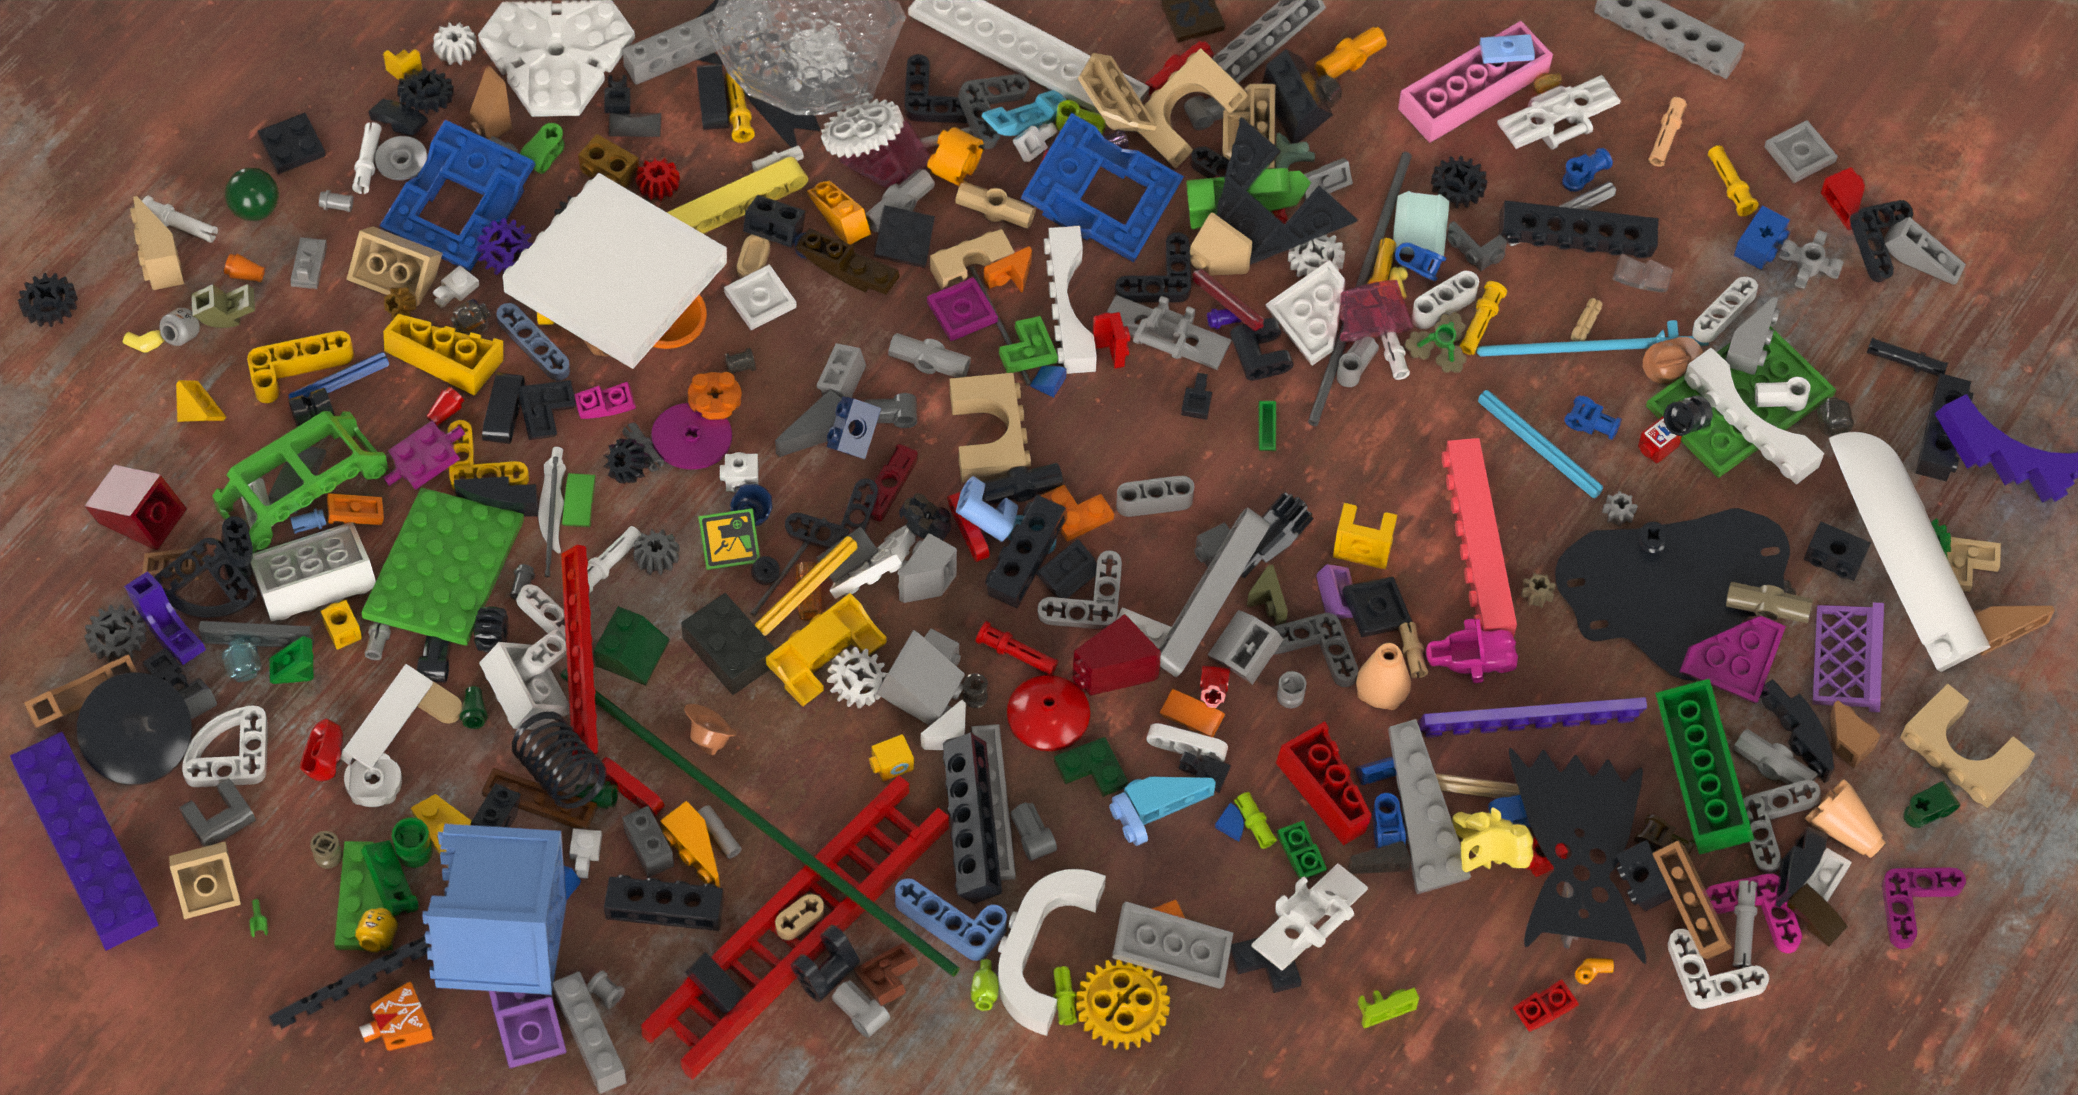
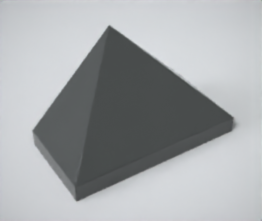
M610 113L609 136L660 137L661 113Z

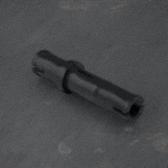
M1872 337L1867 350V354L1914 368V371L1918 373L1923 371L1938 377L1940 373L1945 374L1948 362L1928 357L1925 352L1921 351L1919 354L1875 339L1874 337Z

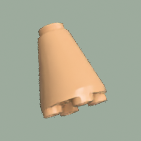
M1393 643L1383 644L1363 664L1356 679L1357 695L1360 700L1375 708L1389 710L1397 709L1406 700L1410 693L1411 679L1402 652L1397 645Z
M1845 779L1821 799L1818 808L1815 807L1804 818L1816 829L1828 834V836L1862 855L1866 854L1869 858L1873 857L1886 843L1881 838L1883 836L1854 788Z

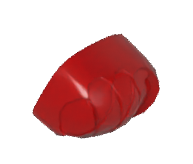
M326 718L318 722L312 729L300 762V769L308 777L320 782L328 781L335 777L336 764L341 758L343 749V731L340 725Z

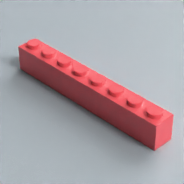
M1480 439L1447 441L1446 451L1442 452L1443 468L1447 467L1448 469L1446 485L1448 491L1452 490L1453 494L1451 498V511L1453 514H1457L1458 521H1455V531L1457 537H1461L1462 544H1460L1461 560H1466L1467 567L1464 569L1466 584L1470 583L1472 591H1469V602L1471 607H1475L1476 615H1474V620L1480 619L1481 631L1505 630L1511 632L1514 637L1517 622Z

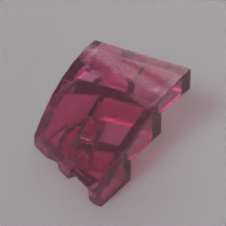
M906 120L903 122L904 126L900 128L901 133L894 134L895 140H887V146L880 145L878 151L871 149L868 155L862 152L859 157L856 154H852L847 158L845 155L839 160L842 164L886 188L905 181L918 169L926 170L931 155L910 122Z
M1397 280L1374 282L1341 293L1342 310L1340 312V319L1344 321V331L1340 334L1341 341H1358L1363 337H1382L1389 332H1407L1414 328Z

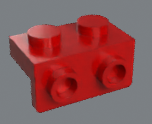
M1106 312L1094 316L1093 335L1095 349L1109 347L1114 369L1125 367V356H1129L1127 342L1130 341V332L1128 326H1123L1120 312Z

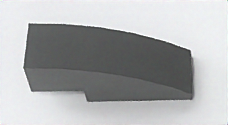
M311 446L297 455L311 473L317 476L326 455V450ZM287 461L268 496L270 504L275 503L304 484L303 480Z

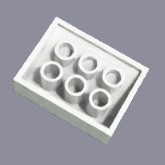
M353 522L253 553V559L250 563L271 622L287 619L291 615L303 611H312L328 603L340 602L349 596L365 594L373 589L376 583L370 560Z

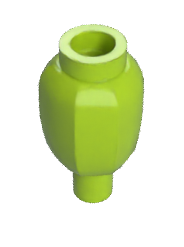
M989 959L980 961V970L975 972L971 984V1000L975 1002L977 1009L983 1011L990 1010L993 1007V1003L997 1000L999 993L998 976L991 970L992 961Z

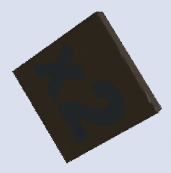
M1161 0L1162 9L1177 43L1225 31V23L1214 0Z

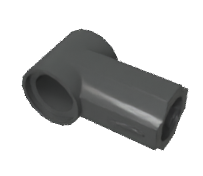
M1196 96L1184 104V110L1195 130H1204L1210 127L1215 120L1223 118V111L1225 109L1213 97L1205 99L1202 96Z
M900 393L894 396L893 399L865 400L868 404L882 408L877 423H894L895 426L900 428H911L917 424V398L913 394Z
M1025 802L1011 811V818L1021 836L1022 847L1029 861L1057 851L1054 836L1048 827L1045 828L1033 803Z

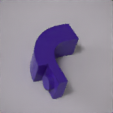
M148 571L124 586L133 605L142 616L149 630L161 646L167 648L182 665L206 650L203 642L184 624L175 612L161 584Z

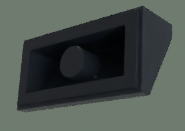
M704 952L685 971L692 981L724 1014L728 1013L745 994L707 952Z

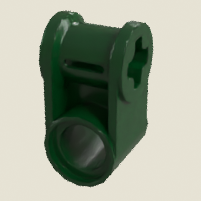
M1941 781L1912 796L1909 806L1906 807L1903 813V818L1909 826L1921 828L1951 815L1961 804L1946 782Z

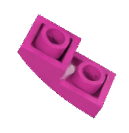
M628 382L602 390L600 386H596L574 394L581 419L611 416L636 409Z

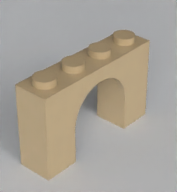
M1202 49L1197 53L1191 54L1186 64L1179 71L1171 74L1168 82L1161 89L1156 90L1151 95L1150 100L1144 105L1157 128L1153 131H1137L1175 169L1193 151L1187 142L1172 128L1170 117L1175 103L1188 93L1204 92L1212 96L1226 111L1231 113L1248 96L1243 88Z
M1013 373L950 378L952 415L989 413L1000 418L1007 426L1006 433L995 442L959 446V467L962 483H966L972 476L980 481H986L1006 476L1013 468L1031 466L1029 450L1024 451V444H1027L1026 428H1021L1020 421H1024L1023 405H1018L1017 399L1021 398L1020 383L1014 382Z
M1947 684L1906 724L1900 738L1904 740L1910 749L1916 750L1924 756L1931 766L1940 769L1946 774L1953 784L1959 785L1967 791L1975 802L1981 803L1988 808L2029 767L2035 753L2013 736L1994 756L1988 759L1975 761L1958 755L1950 747L1946 731L1964 714L1969 700Z

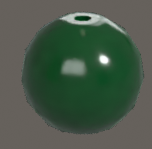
M247 167L235 172L230 177L225 187L224 196L228 208L235 216L245 221H260L270 216L276 208L279 190L277 183L269 173L260 168Z

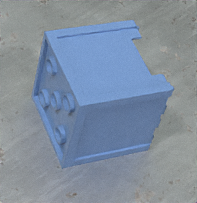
M445 824L443 832H438V841L441 844V849H446V852L440 853L441 864L448 865V868L442 869L443 880L449 881V885L444 890L445 896H431L428 911H423L424 924H429L430 930L425 932L426 944H431L432 946L427 948L428 960H433L434 967H430L429 970L430 979H435L436 988L552 995V982H554L567 904L561 831Z

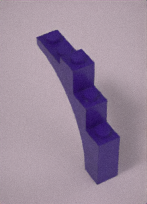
M1967 394L1944 405L1935 413L1967 469L1976 464L1981 468L1991 462L2005 486L2014 481L2016 485H2019L2029 479L2042 503L2050 499L2056 502L2068 495L2067 489L2075 484L2074 480L2078 479V452H2048L2029 447L2010 438L1994 427L1978 411Z

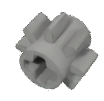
M1619 491L1614 496H1607L1602 513L1608 514V523L1612 522L1621 527L1626 521L1632 522L1633 514L1637 510V505L1632 504V495L1628 496Z

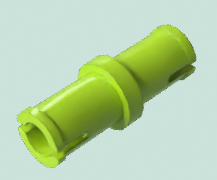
M1250 792L1239 795L1238 799H1235L1234 802L1246 820L1245 826L1247 829L1252 830L1261 849L1272 846L1277 839L1265 821L1267 819L1264 812H1260Z

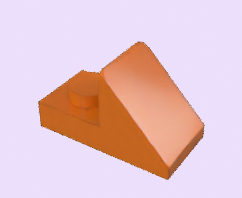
M1030 246L984 267V283L987 288L991 289L995 286H1002L1012 279L1020 292L1023 293L1032 264V249Z

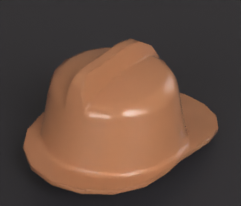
M1678 337L1658 342L1650 346L1645 352L1643 369L1646 376L1656 383H1672L1686 374L1688 364L1703 354L1701 346L1689 337Z
M698 704L685 705L684 711L692 721L691 740L698 744L700 749L708 755H715L717 750L725 747L730 736H736L737 732L718 713Z

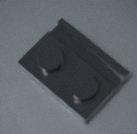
M1077 539L1039 569L1036 575L1058 598L1068 599L1096 576L1097 563L1092 554Z

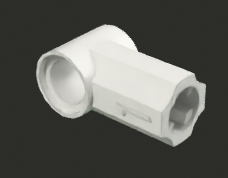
M1793 377L1788 382L1756 383L1755 403L1757 407L1786 406L1792 411H1800L1807 405L1810 384L1802 377Z

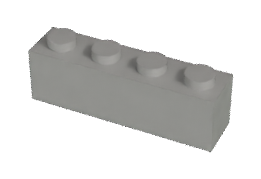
M580 971L552 982L556 1000L599 1094L625 1084L624 1067Z

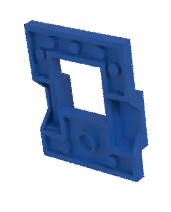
M1071 113L1023 192L1021 199L1042 210V216L1062 227L1080 226L1081 238L1088 240L1090 237L1128 260L1135 262L1184 176L1138 150L1122 149L1106 140L1094 125ZM1100 166L1122 179L1127 176L1147 187L1126 225L1081 201Z
M444 120L431 141L427 161L417 177L406 182L381 222L380 228L386 232L442 252L441 259L456 266H462L471 272L482 252L476 251V248L482 245V243L477 241L480 235H484L481 230L485 226L490 228V223L494 220L498 225L502 218H505L507 221L525 191L523 185L534 169L535 162ZM446 179L484 195L460 235H456L419 217L427 202H433Z

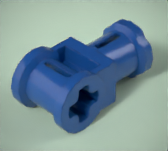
M1598 148L1595 154L1589 157L1584 154L1579 158L1569 159L1565 167L1567 173L1562 179L1563 186L1570 191L1582 190L1585 184L1594 179V175L1603 169H1610L1613 166L1609 152L1605 148Z
M1577 396L1573 401L1574 407L1572 411L1567 413L1564 418L1566 425L1573 430L1584 431L1591 435L1594 430L1608 435V439L1613 440L1621 425L1622 418L1618 417L1615 419L1602 413L1603 406L1596 404L1586 396Z

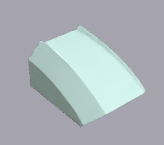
M1408 191L1398 195L1393 233L1396 248L1403 243H1412L1444 256L1449 201L1441 194L1429 195ZM1404 247L1400 250L1402 254L1414 255L1413 250L1409 247Z

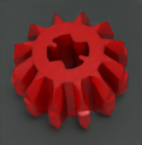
M654 156L653 162L644 160L643 167H638L636 185L640 188L642 196L648 195L650 201L658 197L662 202L663 196L671 198L673 191H678L680 173L676 170L674 162L668 163L666 158L658 161Z

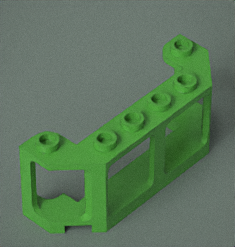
M323 411L231 467L226 474L230 481L224 489L217 488L212 497L216 510L224 520L230 517L228 513L233 511L234 502L241 497L245 499L256 513L257 520L249 530L253 553L270 545L273 537L271 526L275 523L286 520L296 510L307 507L314 499L324 493L331 492L337 485L347 479L354 478L360 471L366 479H378L389 469L386 455L375 450L359 430L356 419L350 412L343 411L341 416H334L331 411ZM328 435H331L334 440L341 437L353 454L320 475H313L297 455ZM356 436L368 452L360 449L352 437ZM287 461L303 480L304 484L269 506L263 505L248 484Z

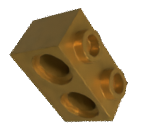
M598 134L578 154L580 170L588 177H595L600 173L624 188H627L637 177L639 158Z

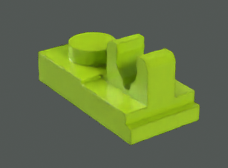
M1415 988L1407 991L1405 989L1397 990L1386 1000L1376 990L1373 992V999L1375 1000L1373 1005L1367 1003L1363 995L1360 996L1358 1005L1363 1014V1028L1365 1029L1416 1010L1419 996Z

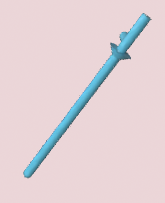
M1671 320L1667 322L1668 337H1665L1664 330H1662L1655 338L1479 346L1477 354L1479 356L1647 349L1658 342L1678 337H1689L1691 339H1694V337L1679 336L1678 322ZM1694 339L1700 346H1709V343H1702Z

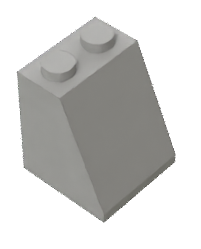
M913 630L876 694L924 723L932 725L952 708L948 703L951 698L957 700L963 690L964 685L960 682L965 674L924 637Z

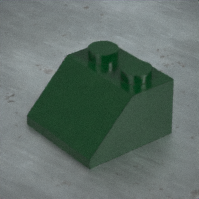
M617 606L593 650L595 665L646 686L670 640L644 616Z

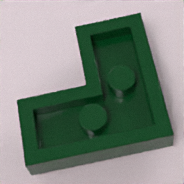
M1106 737L1054 756V763L1065 784L1091 774L1102 797L1125 789L1128 785V780Z

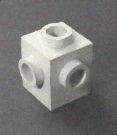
M742 452L725 454V465H720V481H725L726 491L737 493L740 487L745 484L759 485L758 454H745Z

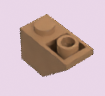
M1837 700L1829 715L1832 749L1851 767L1855 768L1876 748L1881 735L1877 733L1874 726L1865 723L1859 718L1851 707Z

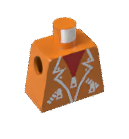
M411 981L372 1003L370 1009L374 1021L359 1026L365 1043L382 1037L387 1050L433 1040L430 1025Z

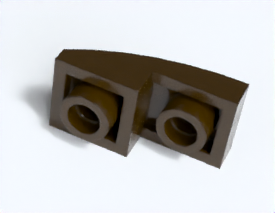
M1807 883L1787 903L1789 909L1809 924L1807 930L1828 947L1848 927L1834 908Z

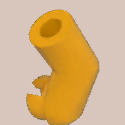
M1585 959L1576 969L1575 979L1580 984H1588L1598 973H1613V959Z

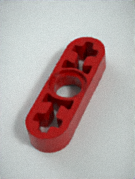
M960 491L947 496L948 505L974 561L979 562L990 557L989 549L980 528L956 513Z
M604 757L601 760L606 768L605 782L610 781L611 784H616L618 792L637 807L642 809L649 806L654 817L665 807L664 802L656 793L608 757Z

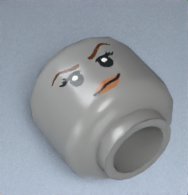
M177 308L162 317L159 328L161 336L165 341L174 346H181L198 335L200 325L198 319L192 315L191 310Z

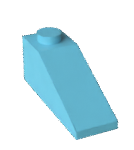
M1148 777L1143 780L1136 779L1130 782L1125 787L1124 793L1129 798L1143 825H1146L1213 796L1215 781L1213 778Z

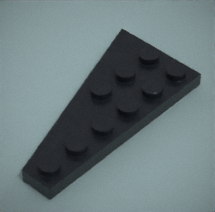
M424 934L420 939L399 947L389 955L386 954L342 977L337 982L331 983L308 997H304L268 1016L272 1027L279 1025L281 1029H284L297 1022L296 1015L306 1011L309 1016L324 1008L321 1002L331 997L336 1002L349 995L348 988L358 984L361 989L378 979L377 973L384 970L385 974L388 975L404 966L402 960L410 957L413 962L427 954V948L431 944H426Z

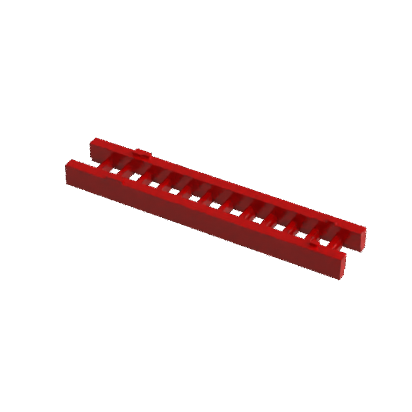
M900 775L815 856V858L873 902L949 829V816L939 807L919 827L894 808L909 794V783ZM884 817L908 836L899 846L875 827ZM865 836L889 855L880 865L856 846ZM845 855L870 874L862 883L859 884L837 865ZM807 865L711 956L724 972L730 968L753 988L742 1000L738 1001L726 1016L720 1020L697 1000L704 992L688 977L641 1024L642 1037L650 1044L668 1027H671L679 1039L687 1046L693 1047L680 1060L681 1068L691 1080L710 1064L797 978L791 968V963L804 954L814 961L827 949L820 935L830 925H835L844 932L865 911L848 896L841 903L817 884L822 877ZM809 891L813 895L820 897L823 904L831 909L832 912L822 922L819 921L811 927L812 931L802 941L797 938L784 940L779 937L793 949L780 961L760 944L758 940L768 930H771L778 936L775 922L777 916ZM748 949L752 950L773 968L762 980L757 978L738 961ZM688 1008H691L713 1027L701 1040L677 1020Z

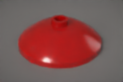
M1042 675L1028 679L1014 690L1007 705V720L1012 733L1026 746L1040 751H1058L1070 747L1084 735L1090 721V706L1084 692L1072 681L1059 676ZM1046 702H1052L1053 705H1052V706H1046L1044 703H1046Z

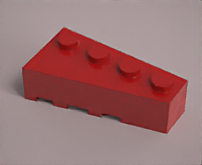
M1324 721L1281 745L1276 764L1344 846L1366 833L1372 815L1357 785L1353 784L1350 777L1351 772L1347 764L1343 763L1338 753L1339 748L1335 740L1332 741L1328 733L1329 728Z

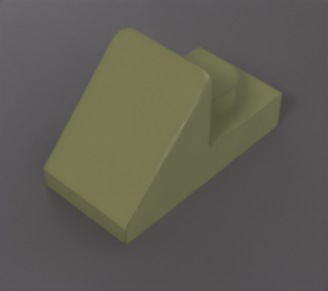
M1268 565L1249 592L1247 607L1265 604L1267 616L1272 617L1275 626L1286 623L1288 610L1274 566Z

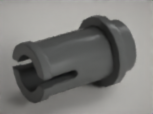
M520 564L513 572L515 579L510 597L514 600L517 599L522 587L530 584L531 580L535 578L534 568L529 565Z

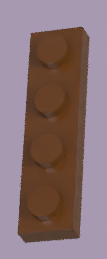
M496 768L492 769L482 789V796L487 797L495 783L521 794L518 809L576 829L588 830L598 809L597 803L591 801L577 808L563 809L555 804L554 800L549 797L539 783ZM560 791L557 792V795L563 796L568 795V793ZM573 796L560 801L569 804L575 803L582 798Z

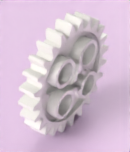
M875 99L872 103L866 100L862 105L857 102L855 107L847 106L845 112L838 111L837 117H830L831 122L825 123V129L821 130L823 134L821 138L826 150L830 151L831 155L837 153L838 157L846 154L847 158L852 154H856L859 157L862 152L868 155L871 149L878 151L880 145L887 146V140H895L894 134L901 133L900 128L904 126V119L898 105L895 106L893 102L887 103L886 99L880 103L878 99Z

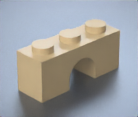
M1000 229L995 232H987L983 236L970 241H963L952 248L941 249L935 254L930 255V270L940 289L944 290L967 280V266L980 264L986 267L1015 252L1003 230Z

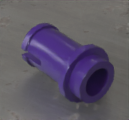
M1215 308L1207 313V321L1210 328L1220 329L1223 325L1242 322L1228 309L1217 311Z

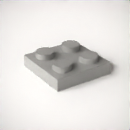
M1808 120L1767 140L1764 146L1794 183L1835 163L1838 157Z

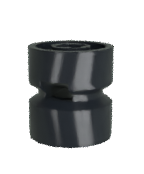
M325 388L310 392L309 397L300 395L288 399L297 427L323 411H331L335 416Z
M1698 395L1690 396L1667 406L1663 416L1664 424L1672 434L1684 436L1707 427L1712 421L1713 412L1710 403L1704 397Z

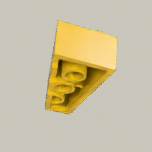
M397 314L383 331L385 352L474 396L503 362V340L495 338L493 341L482 339L480 334L471 332L470 335L455 332V328L445 326L444 328L431 326V322Z

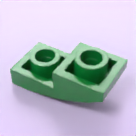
M1304 820L1277 830L1276 834L1299 879L1302 877L1308 878L1327 870L1317 844L1312 842Z

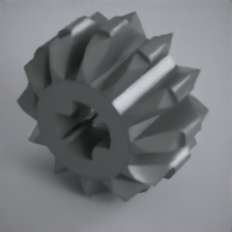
M651 528L650 535L641 533L640 541H635L634 560L638 562L640 570L647 568L649 575L654 570L658 571L660 575H662L663 569L672 571L673 563H678L679 544L675 542L673 534L666 535L664 529L659 533H655Z

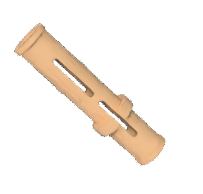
M1672 98L1667 113L1662 117V127L1648 159L1654 166L1662 167L1665 164L1675 133L1681 127V117L1687 106L1685 104L1686 101L1682 98Z

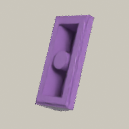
M1325 565L1316 574L1325 613L1334 614L1338 619L1353 617L1342 592L1344 586L1353 584L1349 568Z

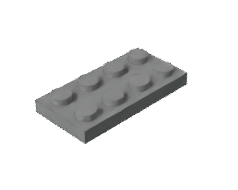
M1125 902L1121 909L1112 958L1221 989L1225 983L1233 932Z

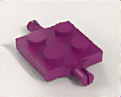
M433 420L388 450L395 460L396 469L383 476V478L391 486L403 477L416 490L460 460L454 451L452 443L466 435L465 432L458 425V427L445 434V432L438 429Z

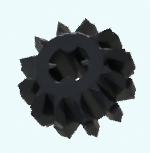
M620 438L616 440V444L608 445L610 454L604 455L608 459V463L603 467L610 470L608 473L609 477L616 479L618 483L633 484L637 482V478L645 477L643 469L650 467L645 463V460L650 456L644 452L646 446L632 438Z
M496 606L480 608L475 617L474 643L478 651L489 653L498 642L507 643V636L509 634L508 615L504 608Z

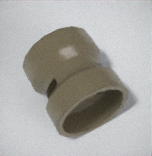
M321 831L312 837L310 846L316 864L325 869L337 866L342 859V850L337 836L330 831Z

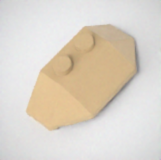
M1093 53L1079 75L1078 80L1104 118L1106 125L1113 130H1155L1157 125L1112 56Z
M1249 84L1244 89L1248 96L1231 113L1226 110L1223 111L1224 157L1229 160L1231 159L1232 147L1235 142L1240 117L1246 119L1275 145V84ZM1274 161L1267 169H1274Z

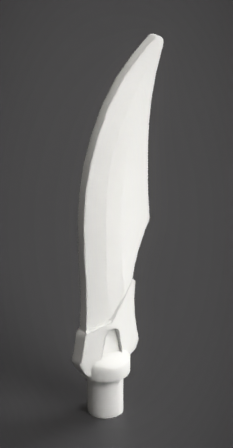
M553 447L551 458L544 464L545 477L538 510L540 530L547 543L553 457L556 456L558 457L552 542V549L556 553L561 552L559 527L564 508L561 487L566 471L562 461L563 449L560 447Z

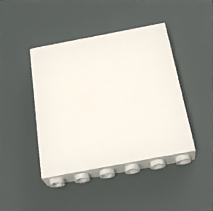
M598 173L593 180L586 182L583 190L577 197H573L569 201L567 208L553 218L551 225L545 232L542 231L538 234L534 244L521 253L519 260L505 270L503 274L504 292L633 369L726 265L727 248Z

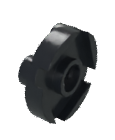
M915 493L913 497L907 498L899 509L901 519L905 516L908 520L906 524L908 529L923 539L930 533L943 541L951 531V523L949 521L951 513L947 509L937 507L929 502L920 493Z

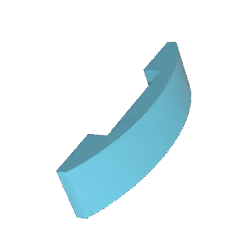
M1052 90L1039 94L1035 103L1007 112L1003 107L983 112L982 117L1001 135H1020L1030 126L1038 128L1044 123L1049 124L1056 120L1058 105L1066 99L1060 93Z

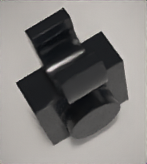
M1197 372L1194 389L1186 387L1181 415L1207 420L1212 399V392L1206 391L1208 374Z
M1184 752L1180 760L1179 769L1196 775L1195 778H1213L1215 781L1214 791L1220 793L1231 765L1207 755L1204 756L1203 761H1200L1195 755Z

